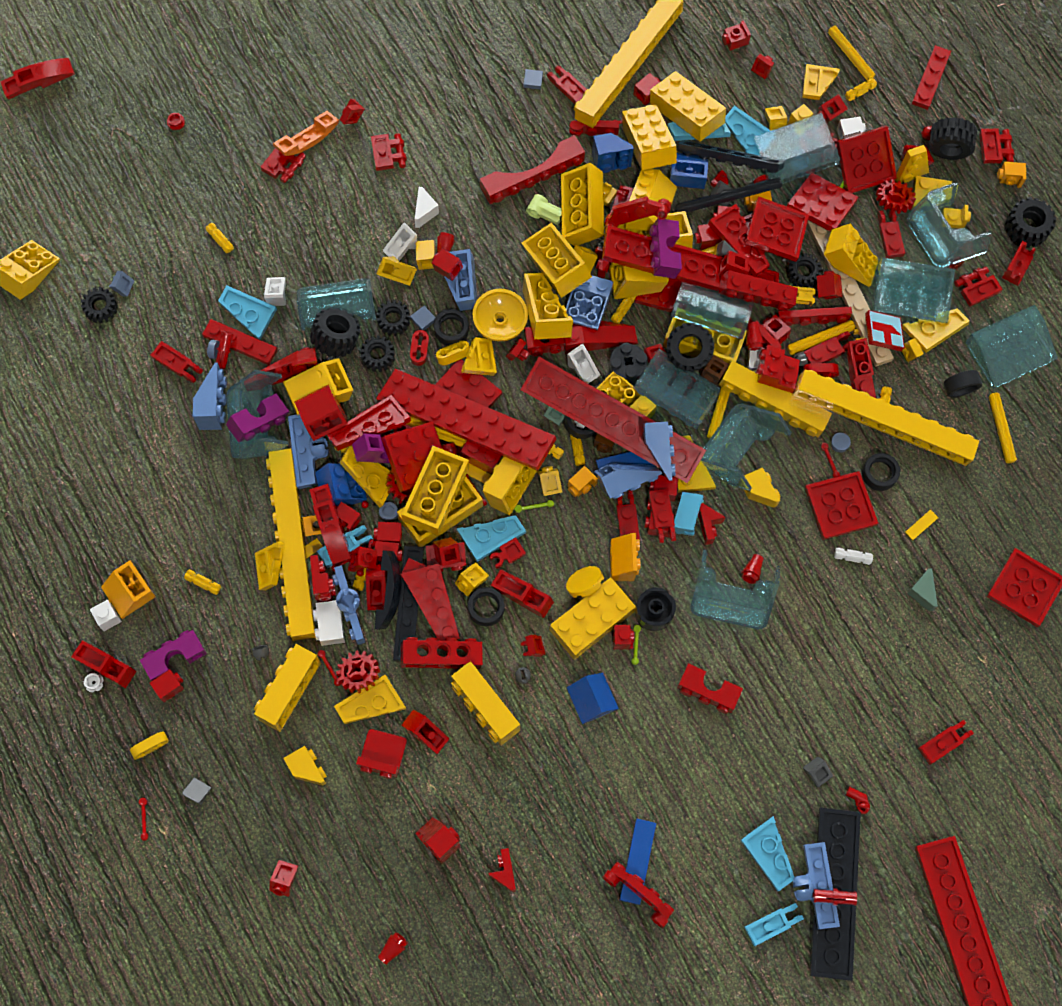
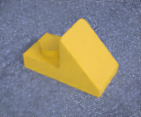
M394 256L382 258L376 274L410 286L417 269L414 266L399 262Z

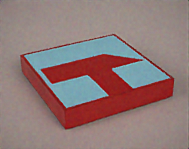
M871 310L865 313L870 345L896 351H902L905 348L901 317Z

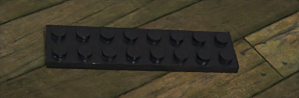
M820 807L817 843L825 842L833 888L838 889V891L857 892L861 812ZM838 904L836 907L840 927L820 930L817 928L813 905L809 976L853 981L856 905Z

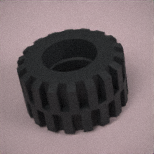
M952 117L938 120L931 128L930 152L946 160L965 159V157L971 156L975 150L977 128L973 123L963 118Z
M1028 197L1026 200L1021 199L1014 205L1005 220V231H1008L1007 236L1009 238H1013L1012 242H1018V245H1020L1024 241L1027 243L1026 248H1030L1031 245L1032 247H1037L1038 244L1041 245L1046 241L1056 225L1055 212L1051 211L1052 207L1050 205L1047 206L1045 204L1046 201L1043 200L1041 202L1039 198L1032 200L1031 197ZM1023 218L1033 220L1037 227L1029 226Z
M339 308L323 309L320 313H317L310 333L311 343L314 344L316 350H320L321 354H327L328 357H345L347 354H351L356 346L360 334L358 320L353 318V314L347 313L344 309L343 311L339 310Z
M684 323L682 326H677L670 333L667 340L668 357L671 363L676 368L682 369V371L694 372L695 370H700L708 364L713 356V337L700 324ZM686 337L697 338L702 346L700 354L691 359L682 356L679 351V344L682 339Z

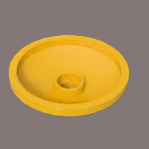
M493 289L482 294L477 299L473 307V322L478 332L484 337L493 341H508L517 337L526 327L528 309L524 300L515 292L507 289ZM502 318L503 321L498 322L497 319Z

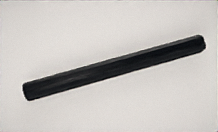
M777 177L676 204V212L685 211L688 213L782 187L781 179Z

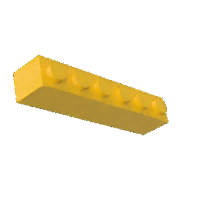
M731 361L719 383V386L724 391L738 395L741 400L755 404L758 409L766 410L778 419H784L791 426L803 429L810 436L819 437L823 433L832 415L831 412L795 397L793 393L758 383V374Z

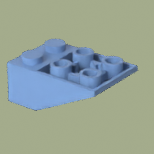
M591 275L592 278L571 291L566 306V313L572 317L573 323L598 330L612 293L613 281Z
M214 363L193 398L192 416L199 430H222V423H225L226 420L225 412H223V405H226V395L223 394V390L227 387V379L224 377L223 369H220L218 363Z
M668 422L643 423L645 444L666 478L670 481L672 476H676L675 464H671V457L674 456V445H670L669 437H673L672 425H668Z
M610 463L594 471L602 491L609 498L613 497V499L624 495L623 492L629 489L632 491L640 488L641 484L646 481L652 482L657 480L658 476L662 474L654 465Z

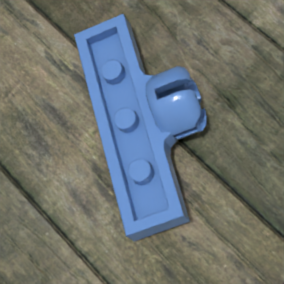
M297 414L288 416L297 488L303 489L316 486L315 461L328 455L329 450L325 449L328 447L327 441L324 437L313 441L304 426L301 416Z
M342 565L334 567L336 573L332 575L335 586L339 585L341 589L336 597L337 606L344 613L346 622H351L352 628L349 629L351 639H356L358 645L365 643L356 614V609L360 605L359 595L354 589L348 587Z
M825 842L803 845L807 874L796 876L793 879V888L805 886V889L794 892L795 897L799 901H812L818 930L840 927L836 906H833L832 903L813 902L814 889L833 890Z

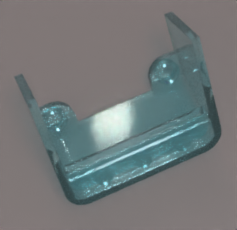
M957 182L931 190L908 213L907 217L908 225L932 262L938 267H945L987 253L992 235L991 231L973 236L969 230L964 228L953 230L939 210V208L954 204L959 185Z
M370 279L316 285L297 290V308L302 331H305L306 327H312L317 313H320L323 309L327 310V308H339L342 311L344 309L347 313L357 314L361 319L372 318V320H376Z
M254 370L230 387L226 395L228 420L231 415L245 408L252 416L261 417L256 409L262 400L273 395L272 384L282 378L281 374ZM229 430L233 458L247 459L269 456L268 452L281 450L289 445L288 441L277 440L273 436H268V431L263 434L259 432L253 439L238 443Z
M743 403L738 404L731 409L704 446L706 452L701 462L726 483L751 491V485L741 469L736 467L755 440H768L775 431L789 436L792 432L781 414Z
M703 549L691 601L692 613L697 616L754 629L766 627L780 584V566H776L772 581L760 580L756 582L753 590L715 582L716 572L710 567H705L707 550Z

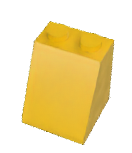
M611 263L609 266L611 281H613L614 299L661 292L669 281L667 277L654 276L652 273L616 263Z

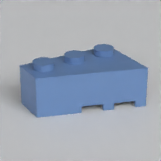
M470 249L449 252L460 258L463 268L453 281L446 277L445 279L460 311L473 309L477 301V288L472 252Z

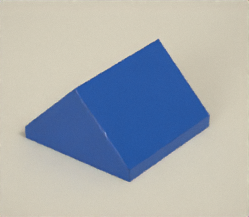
M603 673L585 676L566 688L582 724L619 709Z

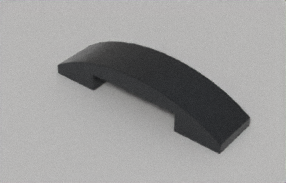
M383 550L381 570L388 571L384 609H376L374 629L377 630L386 629L396 613L400 599L401 573L394 551Z

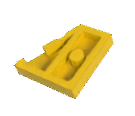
M806 64L802 98L820 100L838 76L840 69Z
M916 176L914 182L916 200L912 209L915 210L919 206H930L936 202L948 201L951 196L952 181Z
M477 337L472 340L462 373L494 376L497 373L492 340Z
M277 541L255 553L259 590L266 591L277 585L284 542Z

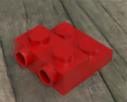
M767 345L765 349L762 348L759 354L761 363L756 371V374L759 375L758 383L794 393L800 360L786 356L785 350L771 345Z
M312 555L310 556L315 599L317 603L333 601V596L336 595L333 579L329 578L324 562L320 561L319 556Z

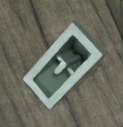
M932 568L928 569L907 593L928 611H933L938 606Z

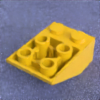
M851 223L832 229L824 256L834 268L870 287L878 265L877 257L871 252L867 243L862 240L858 231L854 229Z
M31 240L0 259V287L21 300L38 287L57 265L60 258Z
M339 358L322 362L283 382L297 415L300 414L294 401L328 384L339 403L348 401L353 393L352 385Z
M614 371L596 388L648 418L655 414L657 405Z

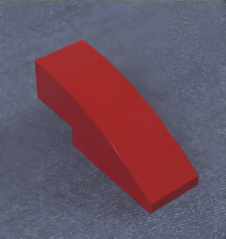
M503 570L499 571L491 583L492 588L542 618L546 616L554 603L551 596L535 589L532 584Z
M83 640L71 656L76 661L125 689L137 672L130 666Z

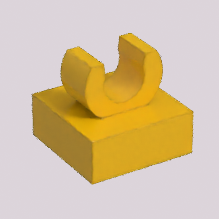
M603 182L604 205L608 207L618 190L613 188L612 185Z

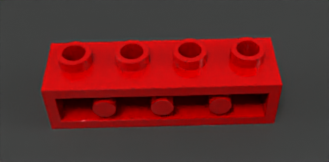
M729 270L721 276L718 294L726 295L729 298L742 299L745 302L758 303L766 307H774L781 311H788L796 305L798 288Z

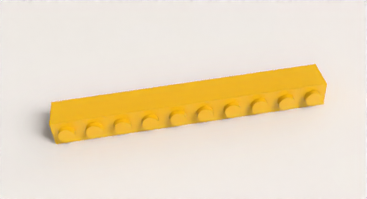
M684 0L656 1L654 7L648 10L647 16L640 20L636 30L630 33L629 39L622 43L619 52L612 56L608 66H604L601 75L594 79L592 86L585 91L583 98L576 102L574 106L575 120L592 128L596 125L683 12Z
M805 369L800 374L796 390L793 393L795 397L964 466H967L974 460L979 440L974 439L973 436L959 433L952 427L942 426L935 420L925 419L918 413L908 412L901 406H893L884 399H876L867 392L854 390L847 384L837 383L830 377L820 376L813 370Z
M292 449L268 452L269 458L266 459L267 470H271L268 482L269 487L273 488V494L270 495L271 505L275 506L276 511L272 513L273 522L277 524L278 531H275L276 542H284L281 560L282 567L279 574L280 579H284L285 585L281 586L282 596L286 598L287 605H284L285 617L289 618V624H286L287 636L291 635L293 641L316 638Z

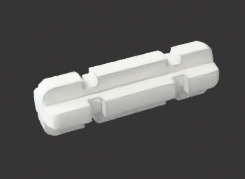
M836 548L834 558L841 560L845 558L846 561L857 563L862 561L863 564L870 565L873 561V554L866 552L863 554L860 551L849 549L845 551L843 548Z

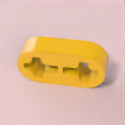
M460 341L436 352L438 364L448 365L465 358L470 348L467 341Z
M164 731L159 732L130 748V752L136 760L166 745L169 740Z

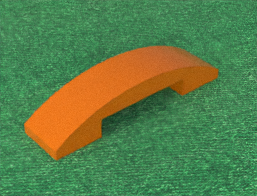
M325 111L314 118L313 125L291 138L287 135L274 142L273 146L285 156L306 151L323 140L337 126L339 119L330 112Z

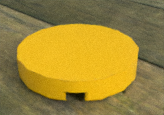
M596 566L584 567L570 576L566 583V589L574 598L580 595L581 597H587L600 588V582L604 580V576Z

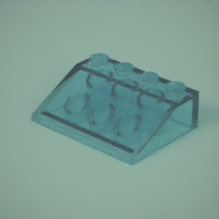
M822 113L753 137L759 156L785 161L784 168L777 173H769L766 171L767 169H764L768 180L780 177L782 184L838 165L840 161L835 143Z
M882 258L877 266L874 311L948 323L955 269Z
M682 282L671 317L695 323L696 325L700 324L702 327L743 339L754 302L729 298L726 295L718 294V291Z
M1035 305L972 333L965 342L993 388L1001 386L1058 358L1045 320Z
M658 349L633 387L640 395L646 396L655 405L663 407L672 416L678 417L686 425L696 430L708 414L721 390L696 372L682 371V369L676 368L671 363L668 354Z

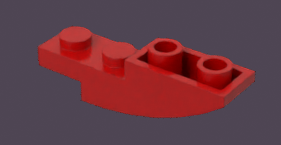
M59 58L13 71L14 76L2 80L0 83L5 97L11 99L38 86L42 88L48 87L75 75L69 58Z
M867 338L848 342V367L851 387L859 392H867L870 396L876 398L872 379L874 371Z
M329 484L310 489L314 512L332 564L335 565L352 559Z

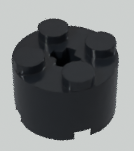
M623 343L611 354L609 373L611 374L614 371L630 384H639L646 372L647 355L640 347L630 343Z
M653 587L643 592L638 598L635 608V617L640 627L649 631H660L667 628L676 612L675 600L662 588ZM656 607V610H658V612H654L652 608Z

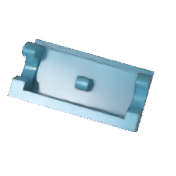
M682 492L674 520V528L677 534L694 536L695 523L701 503L704 501L703 495Z

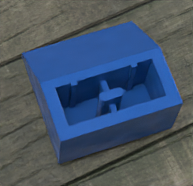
M613 133L594 136L592 147L594 166L602 170L603 173L631 167L633 145Z
M677 153V163L671 164L669 179L679 187L705 189L708 159L699 158V155Z
M328 463L315 472L318 487L329 484L335 506H339L341 502L349 506L367 500L365 491L341 464Z

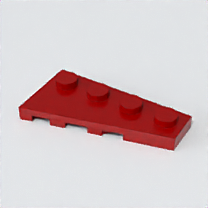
M734 204L710 219L708 225L722 241L725 240L738 254L749 257V272L756 277L767 270L770 264L761 249L745 244L748 233L746 220L739 214L737 204Z
M390 395L348 421L347 425L327 434V436L339 451L352 446L364 433L382 434L412 421L405 410Z
M439 563L402 573V577L438 640L445 641L447 638L460 639Z

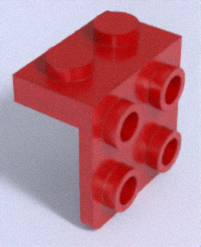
M370 729L367 733L361 757L358 756L357 767L364 773L371 774L376 772L380 773L379 776L383 778H397L407 744L406 738Z

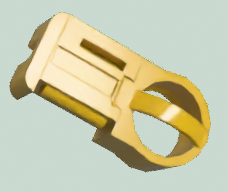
M797 287L796 304H810L812 306L815 303V298H813L815 289Z

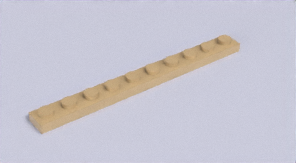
M808 220L807 227L828 270L841 275L842 299L846 307H852L851 318L861 338H867L870 356L875 367L893 361L894 357L890 349L869 344L865 313L870 308L856 280L834 268L824 256L831 232Z

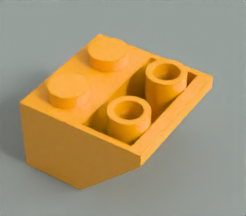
M636 533L612 538L610 541L611 578L614 581H634L636 575H639L641 562L637 556L638 551H640V540L636 539Z
M131 560L115 569L101 586L122 619L156 597Z

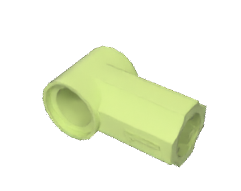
M534 195L526 212L533 218L539 219L541 217L553 224H560L562 221V209L548 203V200L542 195Z

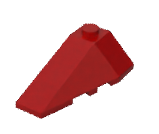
M601 321L598 330L573 323L572 336L564 338L565 354H568L581 344H584L587 351L618 347L623 343L638 344L635 326Z
M309 347L303 348L244 379L246 389L283 383L318 365L316 350Z

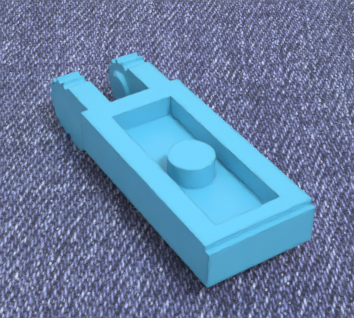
M364 525L345 533L350 552L359 546L367 545L373 539L371 535H367L361 540L356 541L355 537L366 531L367 528ZM326 546L320 548L317 553L328 569L333 564Z
M794 903L784 909H778L745 926L744 929L753 946L780 934L803 920L802 915H798L790 921L785 916V913L795 910L798 907L797 904Z

